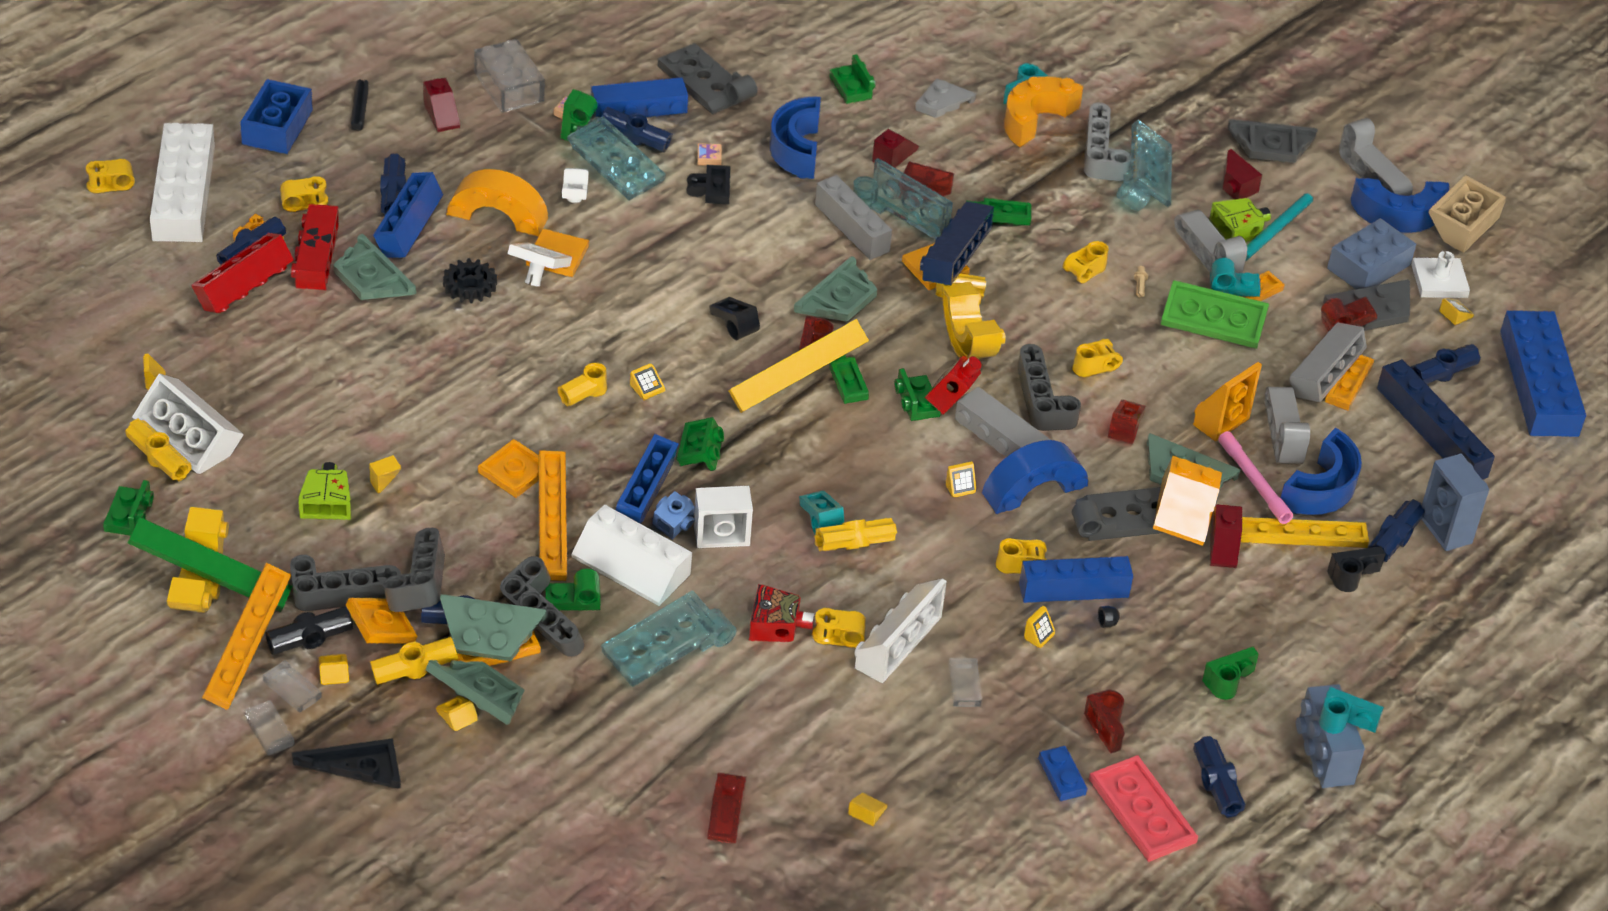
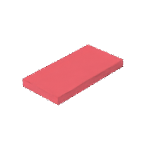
M1138 755L1090 773L1089 781L1148 862L1197 843L1198 835Z

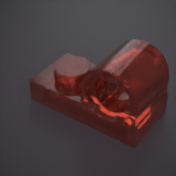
M1366 296L1347 305H1344L1341 299L1333 298L1326 301L1321 307V319L1327 331H1330L1337 322L1363 326L1377 319V313Z
M806 316L799 351L832 333L834 330L832 322L822 318Z
M1121 399L1113 412L1108 438L1133 445L1146 406Z
M1105 690L1087 696L1084 715L1112 754L1121 750L1122 741L1125 736L1124 728L1120 723L1124 698L1115 690Z

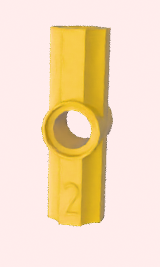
M137 418L130 422L129 427L125 430L126 437L147 455L148 463L153 467H159L172 480L181 481L185 479L192 470L191 463L170 444L168 435L157 432L145 420Z
M892 518L876 519L873 521H866L865 519L844 522L842 525L817 528L814 540L819 551L837 550L840 548L850 550L870 546L869 544L895 541L897 529Z
M448 637L425 645L418 642L407 643L400 649L399 653L370 661L376 684L378 685L404 676L410 679H420L427 674L426 668L429 660H437L440 665L458 660V655L452 637Z

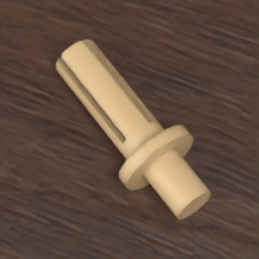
M1139 266L1138 271L1134 273V279L1137 281L1136 296L1142 298L1145 296V281L1148 279V273L1145 272L1144 266Z

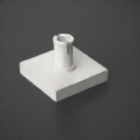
M529 242L510 244L508 250L509 255L530 261L525 283H531L534 286L541 285L540 282L545 267L551 269L570 267L572 261L571 256Z
M1444 251L1439 253L1438 258H1413L1411 266L1421 298H1468L1470 289L1460 258H1454V255L1446 251L1445 258H1443Z

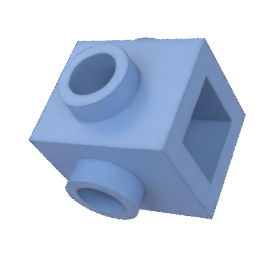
M674 491L669 497L664 496L659 501L654 511L652 524L673 540L682 530L687 531L694 523L695 506L687 496H681Z

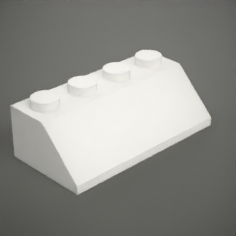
M158 374L132 416L134 419L145 420L157 432L168 435L170 444L191 463L192 469L198 474L230 457L244 435L183 382L163 374Z
M605 504L588 520L572 552V558L658 606L691 575V551Z
M938 579L917 584L909 593L906 592L902 596L899 605L895 609L891 608L886 614L884 621L872 629L869 638L865 642L861 641L854 652L856 656L855 669L883 684L942 618L947 581Z

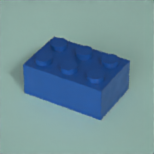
M266 79L240 122L242 144L288 154L313 111L312 89Z

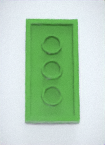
M1173 280L1161 319V325L1257 349L1269 303Z

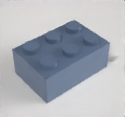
M1380 218L1333 246L1327 269L1355 289L1376 286L1411 265L1416 243Z
M1462 453L1434 461L1421 505L1425 510L1422 521L1445 551L1473 543L1489 493L1487 483L1480 478L1472 464L1466 460Z
M1340 684L1307 687L1305 698L1301 701L1300 717L1296 719L1297 732L1303 736L1305 753L1312 760L1313 774L1315 777H1318L1322 788L1354 785L1365 751L1355 725L1347 723L1345 729L1338 734L1327 733L1319 725L1320 714L1329 688L1333 687L1342 691Z

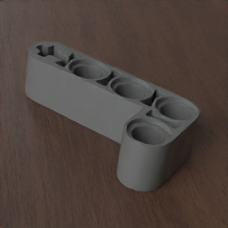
M1035 344L1023 345L1020 349L1017 370L1030 424L1041 431L1070 430L1078 425L1080 414V400L1068 395L1054 396L1042 349Z
M425 528L416 533L411 572L391 576L383 582L382 585L389 610L402 612L431 607L439 602L445 552L437 528Z
M297 555L290 561L294 604L301 611L346 607L349 598H386L382 585L383 582L391 576L401 575L400 570L393 565L317 573L315 561L311 556Z
M537 556L526 558L502 580L500 585L502 594L508 604L525 607L536 606L535 608L545 609L547 616L544 621H540L535 629L564 655L569 657L577 656L584 649V640L578 628L540 594L551 581V576L543 560Z

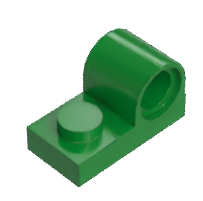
M575 89L571 91L564 102L561 139L570 141L574 133L577 134L581 126L589 123L598 108V103L594 97Z
M581 569L574 574L573 583H550L545 588V598L559 611L600 610L599 574L592 569Z
M1252 646L1207 662L1202 681L1217 698L1222 700L1232 699L1237 694L1241 676L1246 677L1255 671L1259 653Z

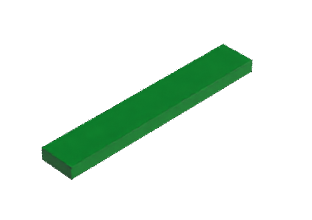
M139 517L128 541V544L248 598L261 574L259 570ZM286 585L275 610L279 612L283 610L292 585Z

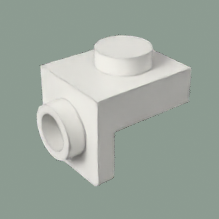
M565 168L562 198H567L569 202L586 200L588 169Z

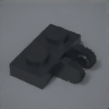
M707 165L706 173L689 174L687 176V184L689 185L686 188L688 195L693 197L705 195V203L729 204L730 166Z

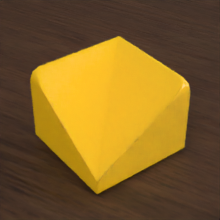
M394 455L369 464L370 483L377 493H381L401 470V465Z

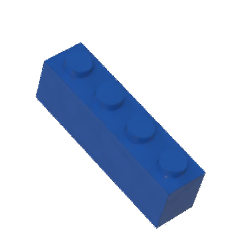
M683 77L591 86V96L598 103V108L594 113L595 122H600L606 107L626 115L641 114L645 117L684 114L688 111V92Z
M419 172L410 175L373 234L381 252L387 258L406 257L441 200L443 193L433 172Z
M654 434L617 503L616 511L642 524L673 466L679 443Z
M1128 556L1023 561L1019 585L1024 603L1129 598L1133 572Z

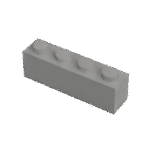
M837 175L817 183L815 205L869 260L890 252L892 229Z
M1337 322L1327 332L1326 336L1290 376V385L1294 389L1295 397L1321 402L1367 348L1364 327Z
M977 387L957 401L955 419L1006 457L1028 444L1051 440L980 387Z

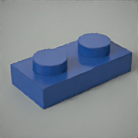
M1066 746L1039 752L1038 759L1059 801L1086 795L1087 786Z

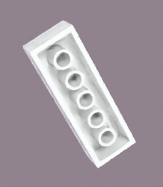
M164 123L150 215L152 241L202 242L215 149L213 124Z

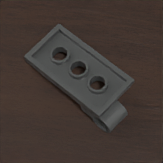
M695 43L658 58V67L671 78L683 77L687 92L711 114H715L757 95V85L750 75L741 76L738 72H734L732 76Z
M1161 487L1090 494L1076 499V505L1072 508V515L1079 534L1082 537L1088 538L1089 541L1164 533L1153 529L1156 514L1154 508H1157ZM1128 511H1135L1138 515H1131ZM1102 514H1111L1113 517L1107 518Z

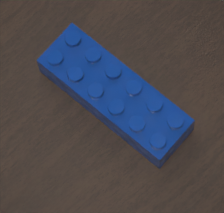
M1506 311L1500 334L1529 435L1579 437L1586 418V412L1555 311Z

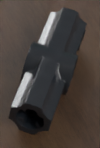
M341 607L316 616L312 612H305L298 615L291 624L266 631L265 638L271 654L274 655L299 646H303L306 649H314L322 645L327 637L352 630L353 622L347 607Z

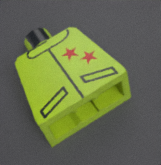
M1247 198L1212 203L1209 221L1225 240L1241 236L1247 243L1263 231L1264 222L1270 221L1271 213L1267 207L1257 209L1251 200Z
M326 462L322 465L321 469H311L308 471L298 499L300 518L351 520L348 476L345 470H338L335 463Z

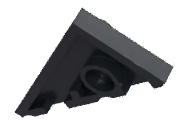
M393 738L292 752V761L295 766L395 789L401 788Z

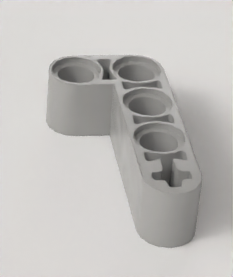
M1094 103L1090 106L1087 122L1084 173L1088 177L1095 179L1126 180L1129 174L1131 155L1125 150L1108 148L1111 110L1104 103Z
M1363 118L1346 124L1339 145L1342 159L1362 179H1379L1382 186L1390 192L1404 196L1412 195L1413 187L1410 180L1372 144L1375 135L1373 122L1369 118Z
M1198 209L1175 216L1174 224L1176 231L1209 272H1211V267L1215 260L1229 258L1234 262L1235 273H1243L1247 256V245L1241 236L1225 240L1204 213Z
M1267 386L1265 390V408L1276 463L1303 464L1310 440L1309 423L1300 422L1293 387Z

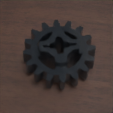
M467 258V262L463 263L461 260H457V265L449 264V269L444 270L443 287H445L446 294L451 293L452 299L460 297V302L465 301V299H469L470 303H473L474 299L482 302L483 296L490 298L491 292H496L497 274H495V268H489L488 262L482 265L480 264V259L471 262V259Z

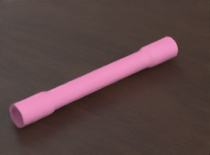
M1229 431L1222 433L1218 439L1219 443L1251 481L1281 524L1290 522L1293 518V513L1255 467L1237 439Z

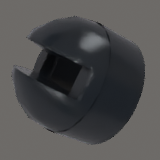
M1100 606L1098 609V621L1101 628L1115 626L1120 619L1119 611L1113 606Z

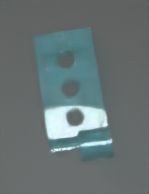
M604 116L591 119L585 126H578L575 132L567 136L572 148L629 201L665 181L666 174ZM603 142L606 145L600 146L597 143ZM617 156L620 157L621 160H614L611 157ZM627 171H629V172H636L637 174H636V175H631V174H628Z
M1137 120L1132 124L1131 169L1124 174V183L1117 192V198L1135 211L1142 210L1149 202L1151 195L1166 207H1169L1171 205L1172 144L1140 120Z
M879 158L875 160L873 178L861 176L854 180L853 192L866 205L879 214L887 210L934 239L940 237L944 227L947 228L949 225L953 202Z
M692 590L603 643L601 648L605 656L628 683L634 687L698 647L703 652L713 645L716 647L727 645L735 637L737 629L720 609L710 610ZM684 621H689L693 623L690 627L682 628L679 626V624ZM660 635H667L670 637L667 641L664 642L656 640V638ZM637 649L647 650L645 654L640 656L633 654Z

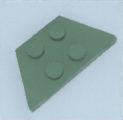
M360 234L354 247L349 246L344 252V256L339 258L333 265L334 273L361 300L416 294V286L364 234Z
M851 256L794 304V312L848 322L877 297V288L873 282L868 280V275L865 271L859 270L856 265L857 260Z
M1149 433L1150 481L1161 485L1163 475L1172 456L1222 472L1220 488L1223 486V482L1229 479L1235 481L1239 478L1241 469Z
M443 594L440 596L450 634L458 654L512 661L519 652L520 646L529 640L533 635L532 631L547 616L545 609Z
M429 660L426 668L427 672L453 688L458 695L465 696L474 702L479 709L489 712L507 725L510 724L525 689L484 662L451 661L450 667L441 666L437 660Z

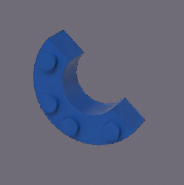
M804 97L792 100L781 106L772 118L770 153L778 165L786 171L795 174L798 178L814 179L817 142L802 136L818 134L821 97Z
M1356 178L1350 200L1355 211L1370 224L1381 218L1401 233L1420 232L1435 225L1429 210L1449 191V182L1426 181L1422 192L1404 196L1388 191L1382 186L1379 179Z
M1334 428L1322 442L1317 464L1322 466L1326 472L1307 474L1296 470L1284 484L1281 499L1293 514L1320 515L1334 512L1345 506L1353 497L1361 470V455L1355 443L1339 429Z
M1055 440L1038 441L1014 451L1002 460L987 478L982 494L996 514L1020 507L1023 498L1028 492L1044 482L1057 481L1063 491L1067 493L1087 487L1088 475L1067 445Z

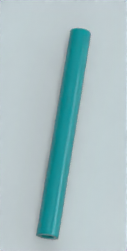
M1308 193L1302 195L1247 244L1245 261L1250 259L1313 202V197Z

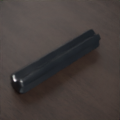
M366 79L356 81L350 122L351 129L354 131H361L364 127L369 82Z

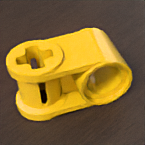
M126 159L91 161L86 165V173L89 175L87 189L92 193L126 191L132 188L135 183L131 163Z
M314 176L283 182L280 186L283 208L289 212L308 210L309 204L327 205L328 196L325 194L326 180L322 177Z
M1101 241L1090 242L1080 250L1068 255L1063 263V269L1066 272L1073 273L1080 283H1085L1106 270L1109 248Z
M1109 339L1081 344L1076 349L1072 370L1080 377H1090L1099 373L1111 372L1120 367L1123 357L1120 353L1114 351L1113 344Z
M1006 538L1000 542L995 563L996 568L1006 574H1021L1023 561L1047 560L1045 558L1046 544L1037 539L1019 540Z
M822 608L816 612V626L813 628L812 638L817 643L856 648L861 641H865L866 620L862 613L833 610L830 608ZM825 616H828L827 623L824 622ZM824 630H827L826 637L823 636Z

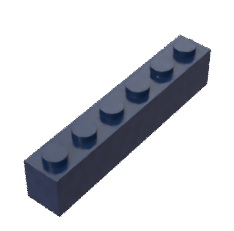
M966 201L961 209L957 210L956 216L950 219L947 228L944 227L941 236L936 238L935 244L929 247L928 253L921 259L920 270L923 271L924 281L950 286L953 284L992 229L994 206Z
M1403 359L1383 366L1377 389L1442 458L1462 453L1482 480L1488 478L1495 455Z

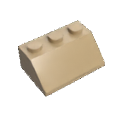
M1465 175L1430 208L1429 214L1443 242L1464 253L1500 218L1506 197Z

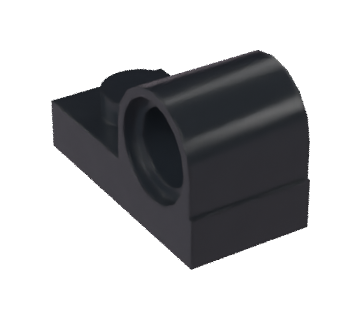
M727 297L709 305L711 315L725 320L728 333L734 340H739L760 329L756 306L732 297Z
M1382 546L1332 553L1327 572L1337 589L1343 592H1353L1358 588L1362 574L1380 572L1385 552Z

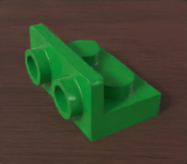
M857 54L852 55L851 65L830 69L829 76L846 104L872 99L873 89L876 86L875 79L869 74L865 62L861 61Z
M904 368L899 369L898 379L894 380V387L896 393L901 396L903 411H907L910 420L916 421L940 417L941 412L924 398L932 388L927 375L908 377Z
M714 417L685 423L677 455V461L680 466L705 462L710 471L716 470L717 462L720 459L721 444L724 441V432L722 427L718 426Z
M143 480L140 489L118 487L103 523L104 532L131 536L139 517L146 520V510L152 506L154 500V492L150 491L148 480Z

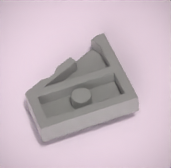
M936 78L916 102L915 110L937 118L946 112L959 109V105L963 102L974 103L976 93Z

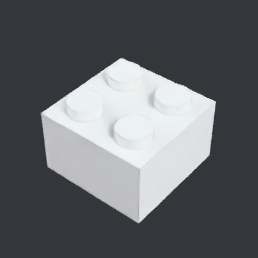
M749 486L696 488L694 532L697 548L750 546L753 507Z

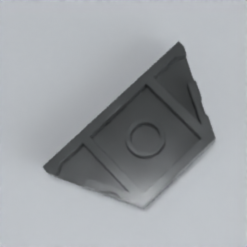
M1229 119L1227 129L1249 158L1293 163L1298 161L1314 141L1318 131L1317 128L1233 119Z
M1407 279L1324 295L1323 303L1327 307L1332 304L1340 309L1342 317L1351 320L1356 326L1364 327V331L1407 323L1410 317V281Z

